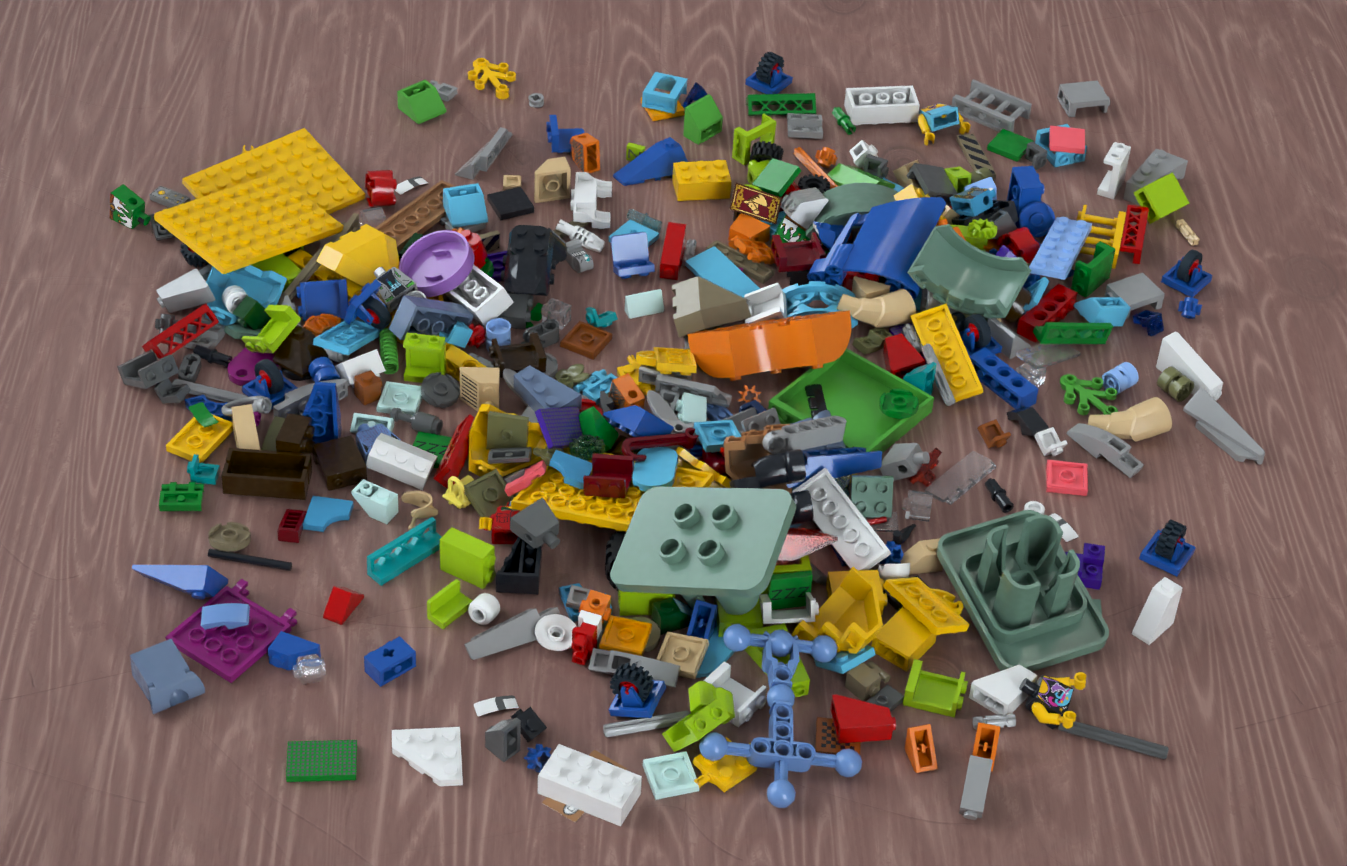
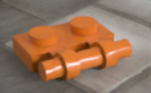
M736 238L734 245L739 248L740 253L747 256L748 260H752L754 263L776 264L771 248L763 241Z

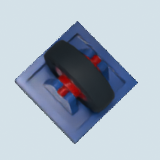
M1192 249L1162 276L1161 282L1193 298L1211 282L1213 275L1202 270V253Z
M376 279L371 284L368 282L361 289L362 293L359 296L354 295L348 302L350 305L345 310L344 321L350 325L357 317L377 329H384L391 323L392 317L386 308L387 306L376 296L381 286L380 282Z
M980 314L968 316L964 321V331L959 332L968 355L985 347L993 354L1001 353L1002 346L991 336L990 327L985 318Z
M264 359L255 365L256 379L243 385L242 392L248 397H268L272 403L271 409H273V406L285 400V393L298 387L284 378L282 371L271 360Z

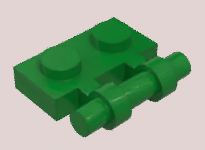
M177 482L162 484L159 511H202L204 484H196V482H189V484H177Z

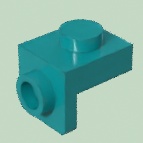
M585 308L587 313L585 315L586 320L594 327H608L613 324V321L618 320L616 312L606 311L598 315L595 308Z
M194 454L192 461L188 462L187 473L190 474L191 482L215 485L220 473V465L199 463V455Z

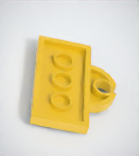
M653 347V351L636 352L637 363L656 366V370L660 371L661 374L680 372V375L690 376L691 373H696L697 365L690 349Z
M918 577L889 579L885 581L883 587L890 595L897 599L906 610H909L932 634L941 635L967 631L969 623L960 616L963 610V603L961 601L954 603L956 596L940 589H930Z

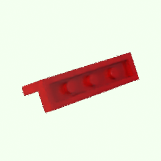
M1128 205L1120 251L1134 253L1133 263L1140 264L1149 208ZM1131 212H1137L1140 214L1134 215ZM1135 222L1137 225L1132 226L1130 223ZM1133 232L1135 235L1130 236L1128 233ZM1131 243V244H1133L1135 247H1133V246H1126V244Z
M205 303L149 340L142 348L145 352L152 349L158 359L175 353L218 324L219 320L207 303ZM205 313L212 321L209 325L201 323L202 315ZM189 324L197 326L196 334L187 332ZM175 333L183 335L181 344L173 342V335ZM160 343L167 344L168 352L163 354L157 345Z
M471 414L457 426L433 478L447 489L448 479L451 476L458 478L469 454V430L475 418Z

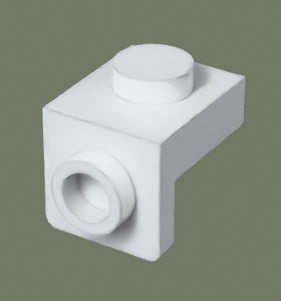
M1054 427L1037 432L1034 435L1044 456L1050 454L1056 456L1062 453L1063 448L1068 444L1066 440L1060 441Z

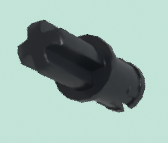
M196 345L193 349V354L208 360L210 364L216 363L228 368L230 363L228 361H232V356L219 353L217 349L211 350L200 345Z
M989 478L985 482V487L992 495V500L997 502L1002 512L1007 513L1011 511L1014 504L1007 497L1006 490L1001 488L995 479Z

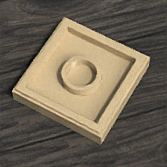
M667 631L656 660L679 665L680 671L678 676L696 679L708 649L709 640Z

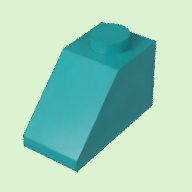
M932 362L917 367L910 373H907L903 380L930 395L933 392L937 363Z

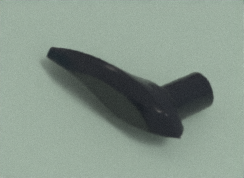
M912 524L901 531L895 530L892 540L895 542V545L904 543L916 525Z

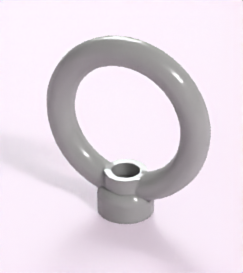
M265 396L245 397L225 404L221 412L226 416H232L231 407L252 404L253 412L265 414L271 411L272 403Z

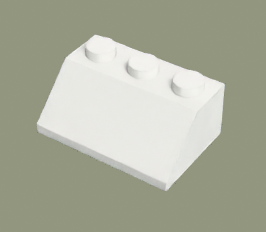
M381 433L376 438L368 455L366 466L374 471L423 490L438 456Z

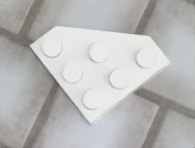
M460 727L392 730V753L398 758L403 757L421 774L425 773L433 778V782L438 786L463 785Z

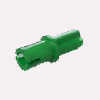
M834 107L832 114L836 118L838 125L842 126L848 135L853 134L850 128L855 132L856 127L850 121V117L840 107Z

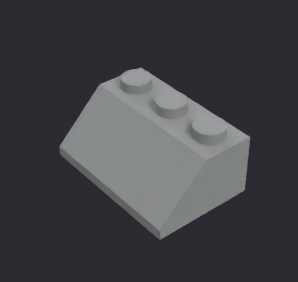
M813 187L792 191L789 195H785L781 200L780 207L789 218L808 230L829 200L819 189Z

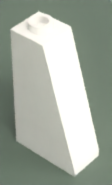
M1175 331L1164 337L1156 368L1163 372L1166 368L1173 366L1182 375H1185L1194 382L1193 395L1200 388H1203L1214 400L1219 399L1223 386L1221 379L1178 332Z

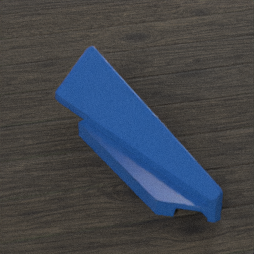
M862 447L802 451L806 468V479L802 482L786 484L789 489L799 487L824 468L828 470L833 478L881 468L882 451L866 452V448Z

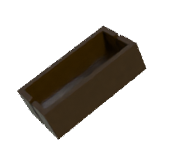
M229 448L221 475L223 494L306 500L308 484H310L312 475L311 454Z

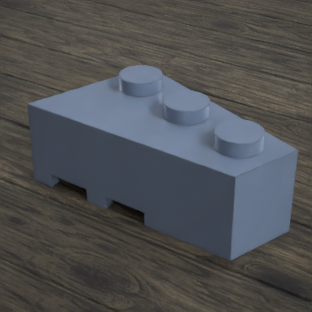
M529 365L514 374V390L534 412L547 408L578 407L579 410L581 409L582 394Z

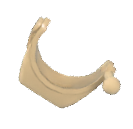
M410 491L402 495L401 500L404 503L420 507L411 512L413 518L408 526V530L415 527L416 519L431 518L438 515V510L433 507L431 494L424 491Z

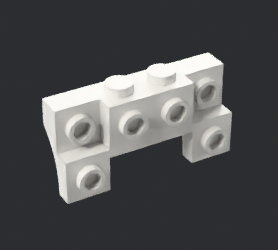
M576 172L575 189H571L573 222H592V228H610V212L597 210V197H612V181L596 179L587 172Z

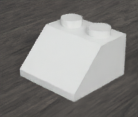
M377 349L335 365L341 379H346L347 386L351 385L352 388H354V376L372 370L376 376L381 377L379 373L386 371Z

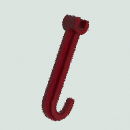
M689 427L684 433L632 437L623 441L621 450L624 456H634V461L642 462L646 460L647 456L634 454L630 450L676 445L692 449L698 435H693L695 429Z

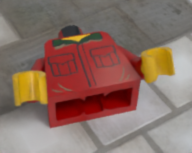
M509 501L507 506H499L496 513L490 517H480L479 529L492 530V544L514 545L518 536L510 530V520L520 510L512 509L511 501Z

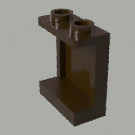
M531 333L529 343L499 346L496 338L492 339V346H489V356L493 358L494 368H500V378L503 377V370L505 368L518 373L530 365L542 373L546 372L547 357L538 333Z
M352 435L312 445L313 460L316 465L319 464L326 478L328 491L359 484L363 479L367 481V466Z

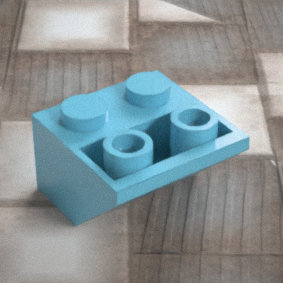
M479 183L443 189V207L452 228L488 222L484 195Z
M1091 297L1074 303V307L1079 311V314L1089 323H1111L1113 327L1124 325L1131 308L1121 297Z

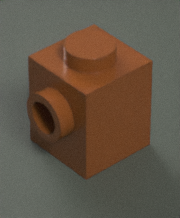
M372 370L354 376V394L363 405L380 399L381 387L383 385L379 376H376Z

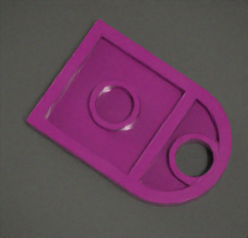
M245 347L228 364L227 369L230 381L236 385L243 386L256 379L255 365L264 359H269L273 362L276 351L274 353L250 352Z

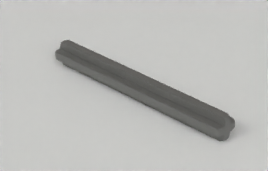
M1075 721L1069 729L1064 728L1062 723L1058 725L1060 731L1149 756L1166 759L1169 748L1167 746Z

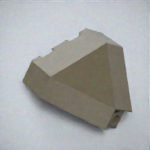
M697 276L672 285V291L675 293V296L672 297L673 308L676 311V314H673V319L679 338L688 337L687 334L737 321L745 322V319L751 317L747 301L750 300L703 277Z

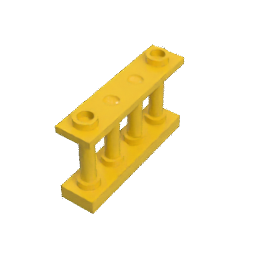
M1083 205V210L1078 211L1077 221L1084 220L1112 226V230L1092 226L1090 232L1110 236V240L1088 236L1085 243L1096 245L1101 241L1115 248L1112 268L1115 269L1126 212L1119 211L1118 218L1114 217V219L1085 214L1087 205ZM1083 246L1080 253L1094 256L1095 248Z

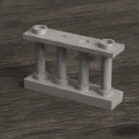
M974 79L971 82L969 95L964 98L956 94L952 99V106L958 107V112L961 116L998 132L1002 129L1013 132L1015 120L1019 116L1029 119L1032 104ZM976 97L983 101L978 104L972 100ZM989 104H993L998 107L995 110H992L987 106ZM1004 110H1007L1009 112H1012V114L1010 116H1007L1002 114V112Z

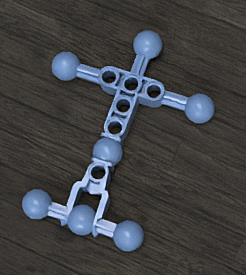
M741 624L729 626L724 632L723 640L725 646L730 650L738 652L743 651L748 646L763 647L762 670L767 673L770 688L767 693V703L770 707L769 738L756 737L751 741V744L728 742L722 734L709 732L700 740L699 749L701 754L711 761L720 760L725 755L746 757L748 763L752 766L774 769V781L767 788V798L777 808H786L795 800L796 791L794 786L788 781V771L806 772L810 769L811 765L835 768V771L844 777L855 776L862 768L861 756L855 750L842 749L836 755L818 753L809 743L793 741L792 706L794 705L795 695L791 689V679L799 663V652L810 653L818 662H829L837 655L838 647L836 641L827 635H819L813 641L800 640L797 635L792 636L783 629L775 630L771 634L765 631L761 635L750 633ZM788 654H790V659L787 664H784L783 662H778L776 658L772 657V655L777 657H786Z

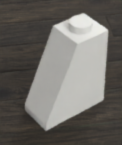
M1166 577L1158 582L1149 594L1132 631V635L1150 645L1174 623L1183 588Z
M1016 665L974 680L971 684L969 698L993 713L1005 716V714L1013 713L1028 697V694L1019 689L1023 680L1027 678L1035 683L1038 675L1021 665Z

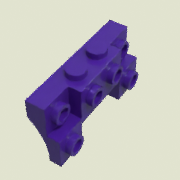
M1084 543L1083 554L1076 553L1080 561L1078 576L1085 588L1100 590L1105 546Z

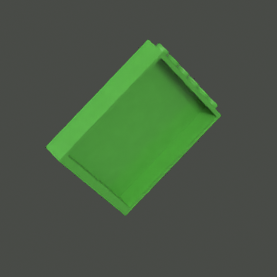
M846 348L841 357L833 362L823 364V368H810L769 400L768 409H776L781 424H792L810 417L812 418L811 411L818 409L810 410L807 400L809 397L806 395L805 387L812 384H821L827 410L830 411L832 416H840L847 421L843 437L846 448L862 447L866 448V452L882 451L883 453L932 412L934 397ZM892 389L908 390L913 393V396H917L919 400L918 411L913 416L905 419L888 417L882 413L879 407L881 395L885 392L886 394L889 393Z

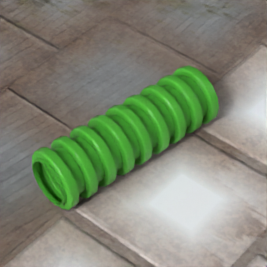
M386 328L379 333L380 356L386 370L384 373L394 374L399 369L396 335L389 328Z

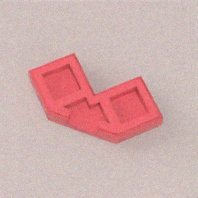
M544 460L525 469L523 476L506 484L505 492L507 496H512L532 484L531 481L533 479L541 477L546 472L547 467Z

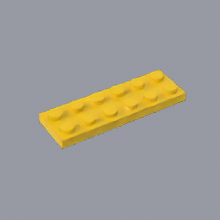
M947 304L911 315V321L922 346L926 344L932 346L956 400L955 402L984 393Z

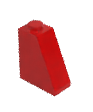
M668 222L660 262L659 278L678 280L685 251L686 224Z
M902 333L885 338L883 354L886 371L903 379L907 373L925 365L926 360Z
M837 694L832 695L830 711L838 743L891 740L893 730H896V719L891 716L888 707Z

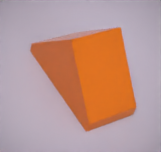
M978 722L972 755L992 759L991 771H993L1001 726Z
M931 724L909 727L907 729L904 749L915 773L938 769Z

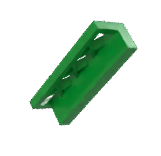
M815 93L753 94L746 97L748 116H762V114L787 115V113L816 114ZM795 104L797 107L794 110H788L784 105ZM801 104H812V110H805ZM752 105L763 106L760 111H752ZM767 105H779L780 107L776 111H772Z
M1046 322L1044 326H1035L1033 333L1040 344H1106L1113 325L1111 323Z

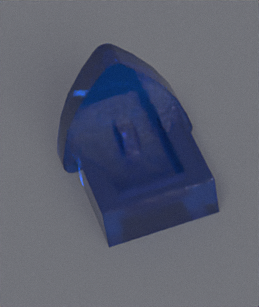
M695 82L682 106L687 107L693 100L697 101L706 96L705 89Z

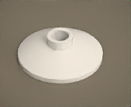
M559 614L547 615L537 622L535 637L543 647L549 650H567L572 647V629L577 626L566 616Z

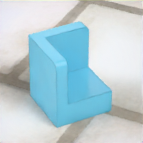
M457 321L450 334L440 332L439 336L446 337V342L465 348L473 330L463 322Z

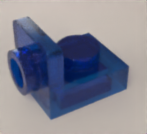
M1145 310L1132 316L1133 323L1147 327L1148 336H1154L1164 331L1162 313Z

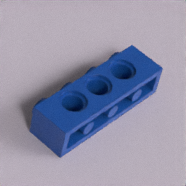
M986 347L969 355L980 382L1014 409L1030 407L1036 404L1039 389Z

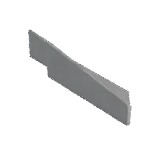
M558 607L548 608L540 613L537 612L536 608L527 609L472 637L471 641L464 644L469 657L475 660L537 640L535 637L537 622L547 615H561Z

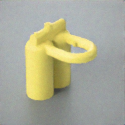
M470 475L465 476L461 480L451 476L448 479V489L442 497L450 505L453 504L459 509L466 508L471 502L464 494V485L474 481V479Z

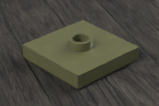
M489 411L486 449L527 447L529 417Z
M497 469L464 485V494L480 517H490L496 513L499 506H507V503L515 498L514 495L507 496L505 492L506 482Z

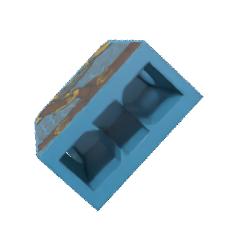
M974 187L949 198L952 209L956 213L975 217L993 207L992 198L996 197V193L993 188Z

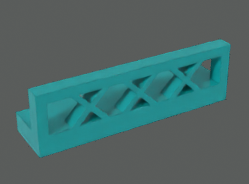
M433 517L427 519L368 555L367 575L382 586L440 550V539L442 536L436 532V520ZM380 558L379 561L374 564V561Z

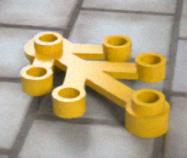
M485 58L474 60V69L468 71V80L475 81V88L482 90L489 79L496 88V97L498 99H507L509 97V88L507 85L501 84L497 78L514 82L516 80V73L509 71L507 63L496 65L489 63ZM484 73L482 77L478 79V74Z

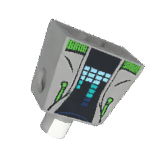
M379 267L374 271L376 280L381 283L377 294L390 313L399 307L403 295L411 291H418L416 282L396 267H392L388 271L383 267Z

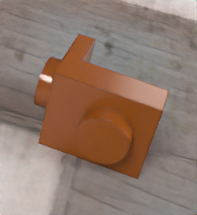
M997 419L982 424L977 428L988 449L994 446L996 448L1007 444L1006 440L1011 436L1010 432L1004 434Z

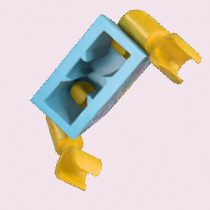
M935 104L919 110L918 125L922 134H925L924 144L928 146V140L934 144L935 135L930 131L933 132L959 124V133L961 135H964L965 131L969 133L971 125L968 122H963L964 119L956 106Z

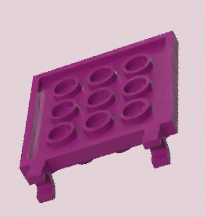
M242 578L233 588L224 587L202 607L227 603L248 604L250 606L249 625L228 629L223 625L205 630L201 626L202 607H200L165 637L166 640L172 639L180 652L230 683L268 652L269 646L280 631L289 634L292 631L291 627L298 623L293 618L297 615V612L292 608H289L279 618L246 598L249 595V591L245 589L248 586V582Z

